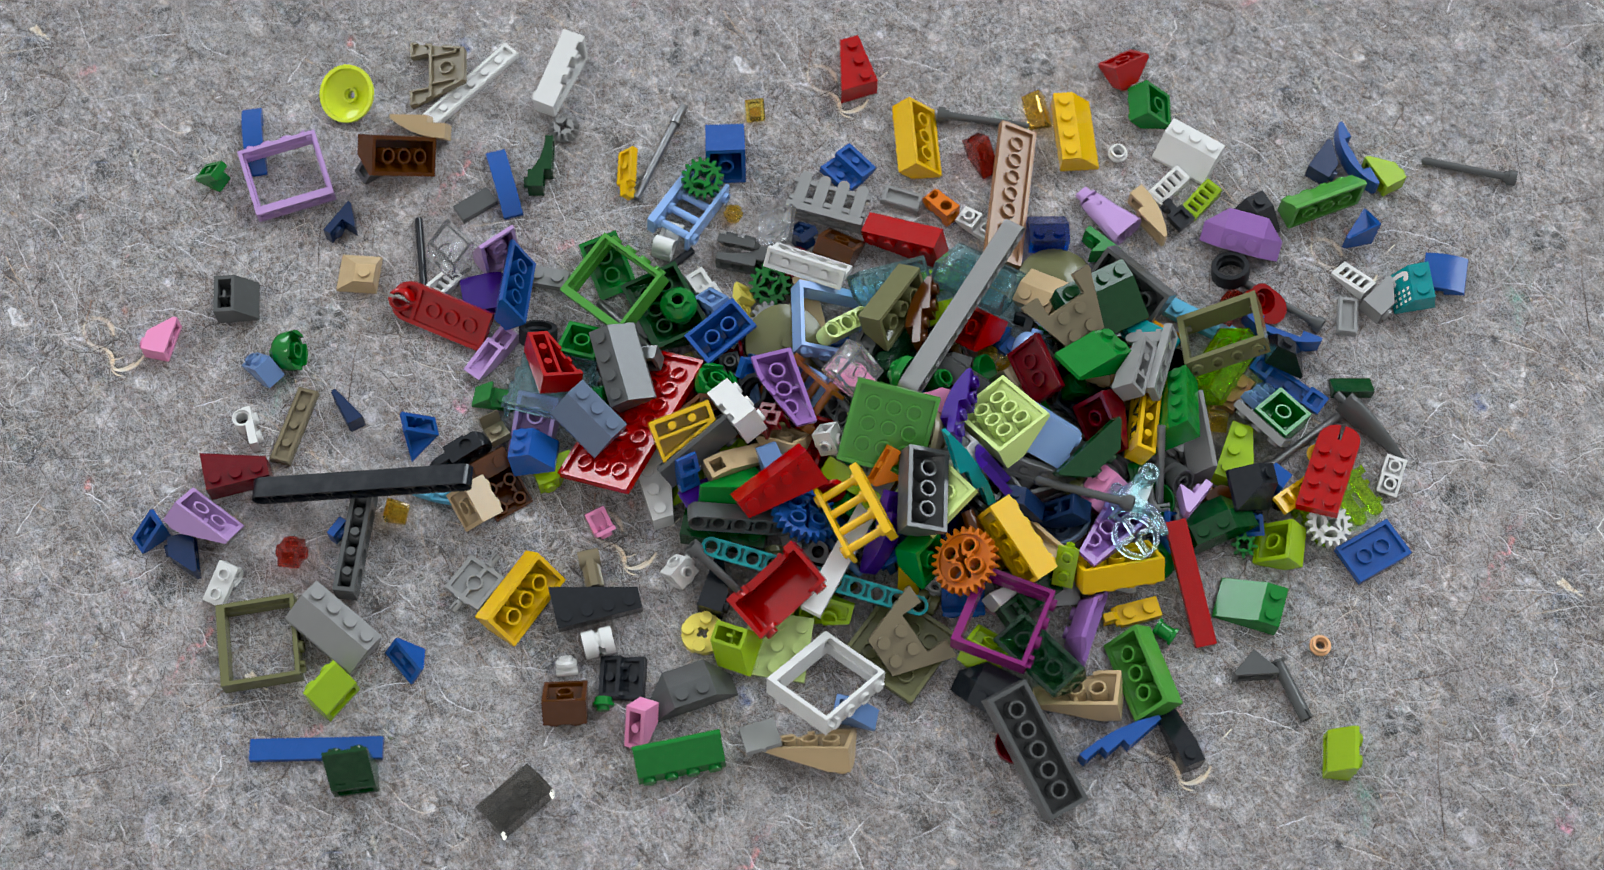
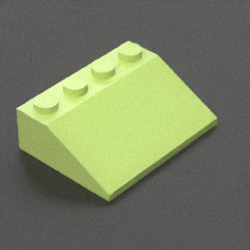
M1002 375L977 394L978 401L975 404L974 413L967 414L964 428L966 432L974 437L1008 469L1026 454L1049 419L1050 414Z

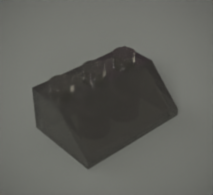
M525 764L475 808L499 836L505 840L555 797V793L552 787L536 770Z

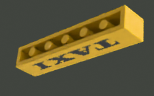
M1145 393V396L1131 399L1127 427L1129 449L1125 450L1124 458L1143 465L1156 453L1157 425H1159L1161 399L1160 401H1152L1149 393Z

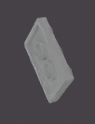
M1238 399L1233 405L1237 408L1235 412L1244 420L1247 419L1253 422L1251 426L1257 432L1266 434L1268 436L1267 440L1273 446H1278L1279 448L1288 447L1293 442L1290 438H1284L1245 401Z

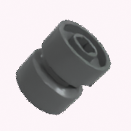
M1166 457L1164 484L1174 493L1177 492L1180 484L1190 489L1194 482L1193 472L1174 458Z

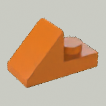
M888 444L886 445L867 477L870 484L877 487L898 481L899 475L890 470L898 463L901 451Z

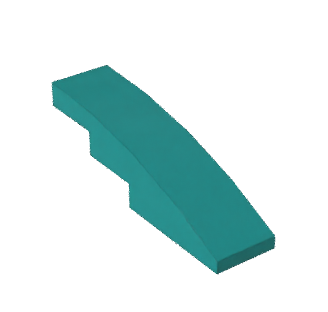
M946 428L942 429L941 431L953 467L960 474L965 473L967 481L975 489H979L981 498L988 505L995 503L996 500L990 485L977 462Z

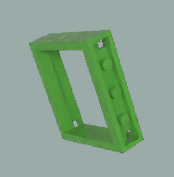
M604 232L559 290L605 325L632 322L636 324L669 280L664 276L666 272L656 265L654 268L650 265L651 261L645 256L641 255L638 257L636 255L637 251L631 246L626 245L624 247L618 237L614 235L610 237ZM612 248L654 277L653 281L620 323L577 293Z

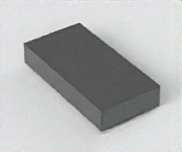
M485 187L454 205L453 208L465 224L498 203L489 189Z

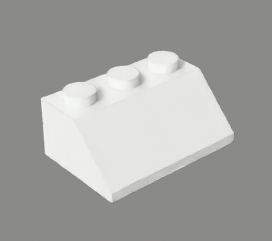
M1174 118L1159 141L1152 159L1171 169L1179 166L1190 176L1191 180L1201 185L1221 159L1225 145Z

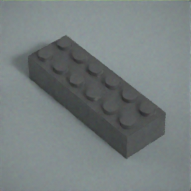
M1026 679L1019 680L981 701L1043 820L1051 821L1089 800Z

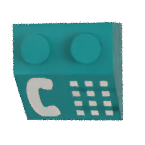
M1428 262L1407 265L1390 275L1393 278L1394 314L1435 308L1436 296Z

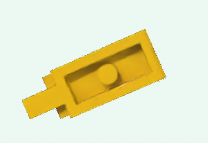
M634 146L618 153L617 186L620 189V197L628 201L634 198V187L636 185L638 148Z
M1153 596L1110 608L1111 612L1102 614L1101 620L1103 626L1115 624L1116 627L1124 628L1160 619L1163 614L1157 597Z

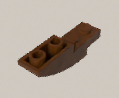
M932 275L927 276L919 286L911 301L906 317L905 328L912 339V344L917 353L928 337L927 329L930 328V320H936V311L939 310L937 295L940 294L938 283L934 282Z

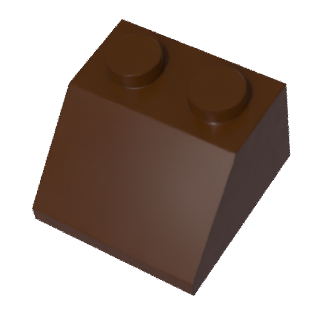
M830 227L818 235L812 253L852 265L853 268L866 242Z
M588 680L544 682L541 700L543 726L558 727L560 725L571 724L572 726L587 724Z

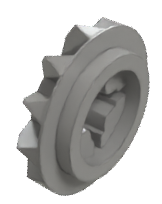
M561 114L560 117H554L553 121L549 122L548 130L549 134L553 135L555 141L569 142L577 137L580 128L576 118ZM564 124H567V128L561 132L560 126L563 127Z

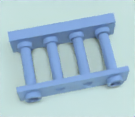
M694 171L690 174L689 180L694 176ZM681 174L647 218V230L655 233L658 228L663 227L684 238V250L688 251L692 245L695 246L697 244L700 234L722 205L728 203L731 196L729 194V184L726 183L719 193L713 192L715 199L711 204H708L700 199L696 200L694 196H688L687 190H683L685 184L681 183V178H683ZM679 200H685L705 212L698 218L677 207L676 204ZM673 213L694 224V226L688 232L667 221L666 217Z

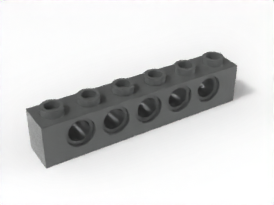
M378 497L350 499L332 588L338 599L355 601L359 599Z

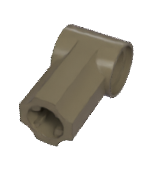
M598 548L577 552L586 587H604Z

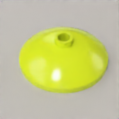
M344 64L333 68L326 74L320 86L319 96L322 108L330 118L338 122L352 123L360 120L368 113L373 104L374 86L371 78L363 69L354 65ZM354 92L355 96L351 98V94Z

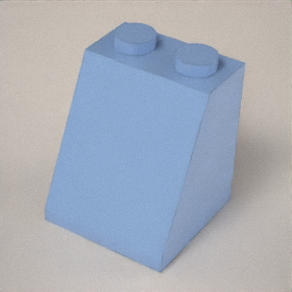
M1040 405L1050 414V417L1027 452L1059 468L1071 456L1070 453L1073 448L1080 444L1082 433L1077 427Z

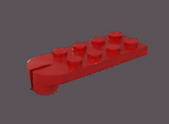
M416 281L402 282L390 292L393 295L399 294L404 296L408 301L396 296L388 297L389 304L399 319L475 351L487 339L495 313Z
M1330 425L1320 431L1295 503V509L1338 518L1360 449V436L1354 429L1346 426L1341 440L1342 425Z

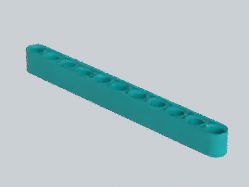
M708 537L702 542V548L707 556L760 572L768 565L770 560L777 557L775 554L715 537ZM709 542L717 543V550L713 553L707 552L706 546ZM732 547L737 548V557L729 559L727 557L728 549ZM752 553H756L759 557L758 562L754 565H750L747 561L748 556ZM845 574L841 580V586L834 592L890 609L893 605L892 597L903 593V591ZM855 582L862 585V591L859 594H853L850 591L851 585ZM879 588L883 591V597L880 600H874L871 597L873 589ZM917 595L919 600L925 604L924 610L916 612L912 608L906 613L922 616L928 610V602L924 597Z

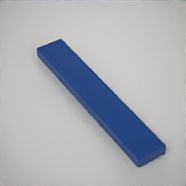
M384 737L250 739L249 761H322L321 753L327 752L328 749L340 748L345 750L350 749L354 745L367 747L374 760H383Z

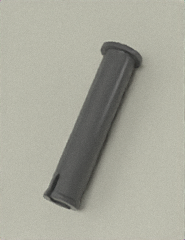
M1281 657L1271 663L1279 668L1277 677L1300 722L1311 719L1313 714H1311L1284 662L1285 658Z

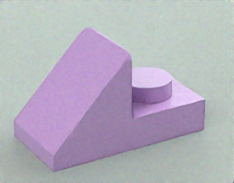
M1206 479L1202 485L1198 483L1192 491L1182 484L1179 485L1176 497L1182 519L1186 518L1187 520L1209 493L1213 485L1212 482Z

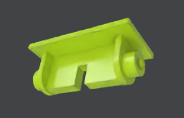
M1067 542L1064 546L1058 545L1056 555L1058 567L1053 571L1051 584L1070 589L1073 588L1080 549H1076L1075 543Z

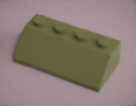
M899 263L858 315L862 331L885 351H889L905 329L909 306L916 291L923 282L919 267Z

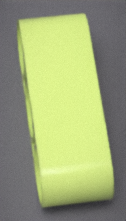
M856 307L829 320L817 332V341L821 345L829 346L861 330L862 327L858 315L865 307Z

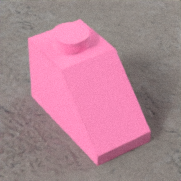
M171 317L147 330L145 337H142L140 341V348L145 357L169 362L182 328L177 317Z
M639 697L626 706L624 746L632 748L633 746L649 743L658 723L659 702Z

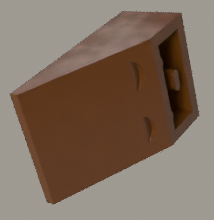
M503 446L469 464L474 468L473 479L483 474L485 479L489 481L495 497L501 503L503 512L494 517L496 522L533 502L520 476H514L508 455Z

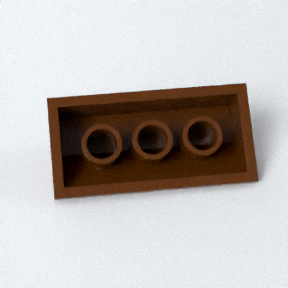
M358 134L357 154L369 175L435 177L436 137Z

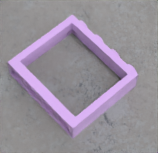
M314 129L306 132L303 130L293 136L285 135L279 140L265 141L261 145L247 146V149L237 151L259 222L337 200ZM313 144L326 187L261 206L248 162Z

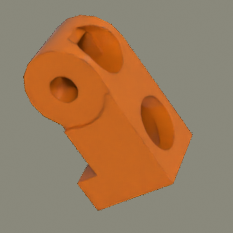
M933 189L922 198L924 206L942 220V224L946 227L950 226L960 214V205L938 189Z

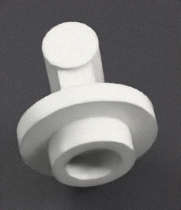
M571 655L561 656L555 662L557 677L579 675L577 659L572 658Z

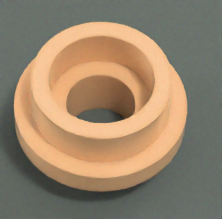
M1316 635L1309 642L1310 651L1316 656H1325L1331 650V642L1326 636ZM1316 644H1321L1323 649L1317 648Z

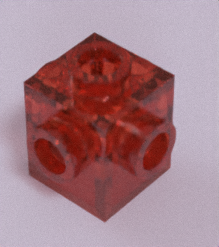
M297 536L284 537L280 544L276 546L277 567L299 569L303 561L308 558L309 550L308 547H305V539L298 538Z

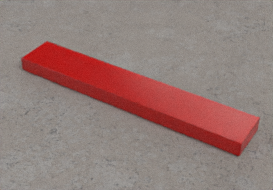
M1186 518L1165 522L1164 527L1194 648L1217 644Z

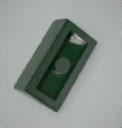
M1329 378L1331 398H1334L1333 396L1338 391L1346 398L1352 392L1358 398H1372L1375 393L1370 378Z

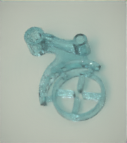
M1152 463L1143 465L1127 485L1122 486L1120 483H1113L1106 491V493L1117 496L1126 494L1136 496L1132 512L1137 513H1128L1119 517L1117 514L1127 511H1123V508H1120L1117 504L1110 503L1113 512L1108 516L1109 520L1113 518L1116 521L1112 529V540L1115 547L1121 554L1130 559L1141 560L1149 557L1159 545V534L1161 536L1169 534L1167 525L1159 511L1138 495V491L1150 488L1160 475L1158 467ZM1129 519L1139 520L1148 526L1137 533L1139 538L1135 541L1142 554L1131 552L1124 547V545L1132 542L1135 538L1133 534L1136 532V529ZM1122 522L1131 536L1120 541L1118 526ZM1152 532L1154 544L1149 551L1140 537Z

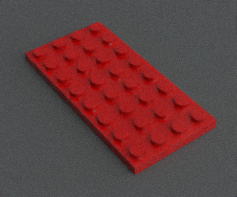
M661 351L664 356L662 370L650 371L657 398L622 413L615 411L627 423L625 431L595 459L576 442L557 472L560 477L629 495L657 449L647 422L681 409L695 386V377L699 369L706 363L705 360Z

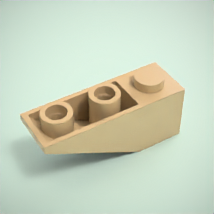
M754 443L721 451L704 459L702 470L708 481L759 466L755 448L759 447L760 444Z

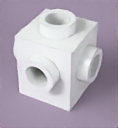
M838 422L819 424L811 435L815 447L821 456L837 455L843 434Z
M675 554L667 561L666 566L660 573L672 587L683 590L694 580L699 570L694 566L695 561L691 557Z

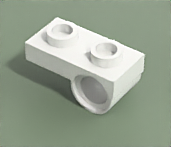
M669 221L685 230L684 225ZM662 227L660 234H657L653 240L652 256L670 262L681 237Z
M250 406L235 411L232 415V421L237 431L244 435L247 434L249 445L253 452L262 451L260 443L264 442L261 430H257V425L260 424L257 412L253 413ZM247 420L245 423L240 424L241 421Z
M219 560L203 600L213 605L226 604L233 587L238 586L241 582L243 570L224 560Z

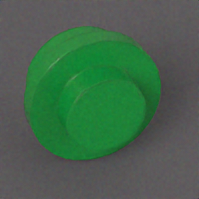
M596 696L592 706L596 708V711L608 712L610 708L614 707V702H612V697Z

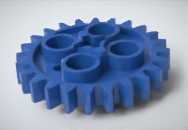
M813 490L771 508V516H774L772 521L778 522L776 527L783 528V534L790 533L789 538L796 536L798 542L801 539H805L807 544L810 540L817 544L818 539L825 542L826 538L831 539V536L835 535L822 507L819 508L813 499L816 496L813 494ZM829 502L828 504H829L831 510L835 509V508H832L833 505H834V503H833V502ZM838 516V517L836 518L838 524L840 523V521H839L840 516Z

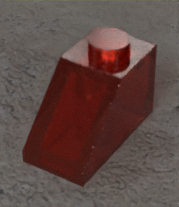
M976 133L962 140L966 155L980 177L985 179L992 176L995 154L989 136Z

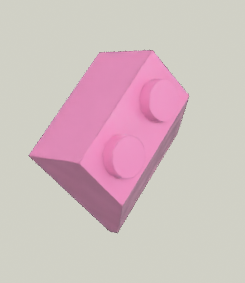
M1105 464L1101 467L1102 471L1095 478L1089 477L1083 484L1085 488L1113 495L1120 489L1125 494H1129L1132 488L1117 472ZM1081 496L1092 503L1091 512L1098 516L1105 501Z

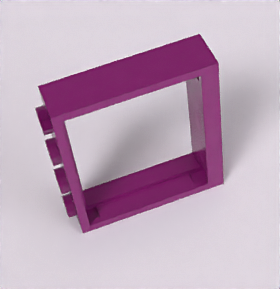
M993 568V572L997 575H990L989 578L992 583L1045 602L1022 660L963 639L983 592V589L978 587V594L970 591V595L950 638V647L1024 674L1026 668L1031 669L1035 658L1032 655L1034 649L1038 650L1043 637H1040L1042 630H1047L1050 618H1047L1050 611L1054 612L1058 602V600H1055L1056 591Z

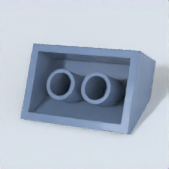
M583 380L571 389L550 413L594 459L621 435L627 426V423Z

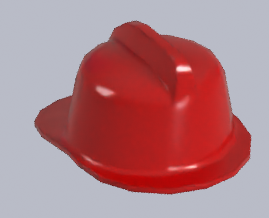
M1259 283L1249 291H1245V293L1255 290L1262 307L1263 316H1265V323L1277 324L1285 317L1286 302L1269 285Z

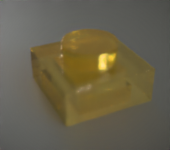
M1207 409L1211 432L1226 433L1228 411Z

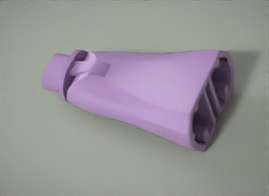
M1084 187L1075 196L1080 201V205L1086 214L1099 226L1105 236L1117 246L1126 239V236L1130 237L1136 232L1142 222L1141 218L1114 204L1106 197L1096 193L1095 190L1091 191Z

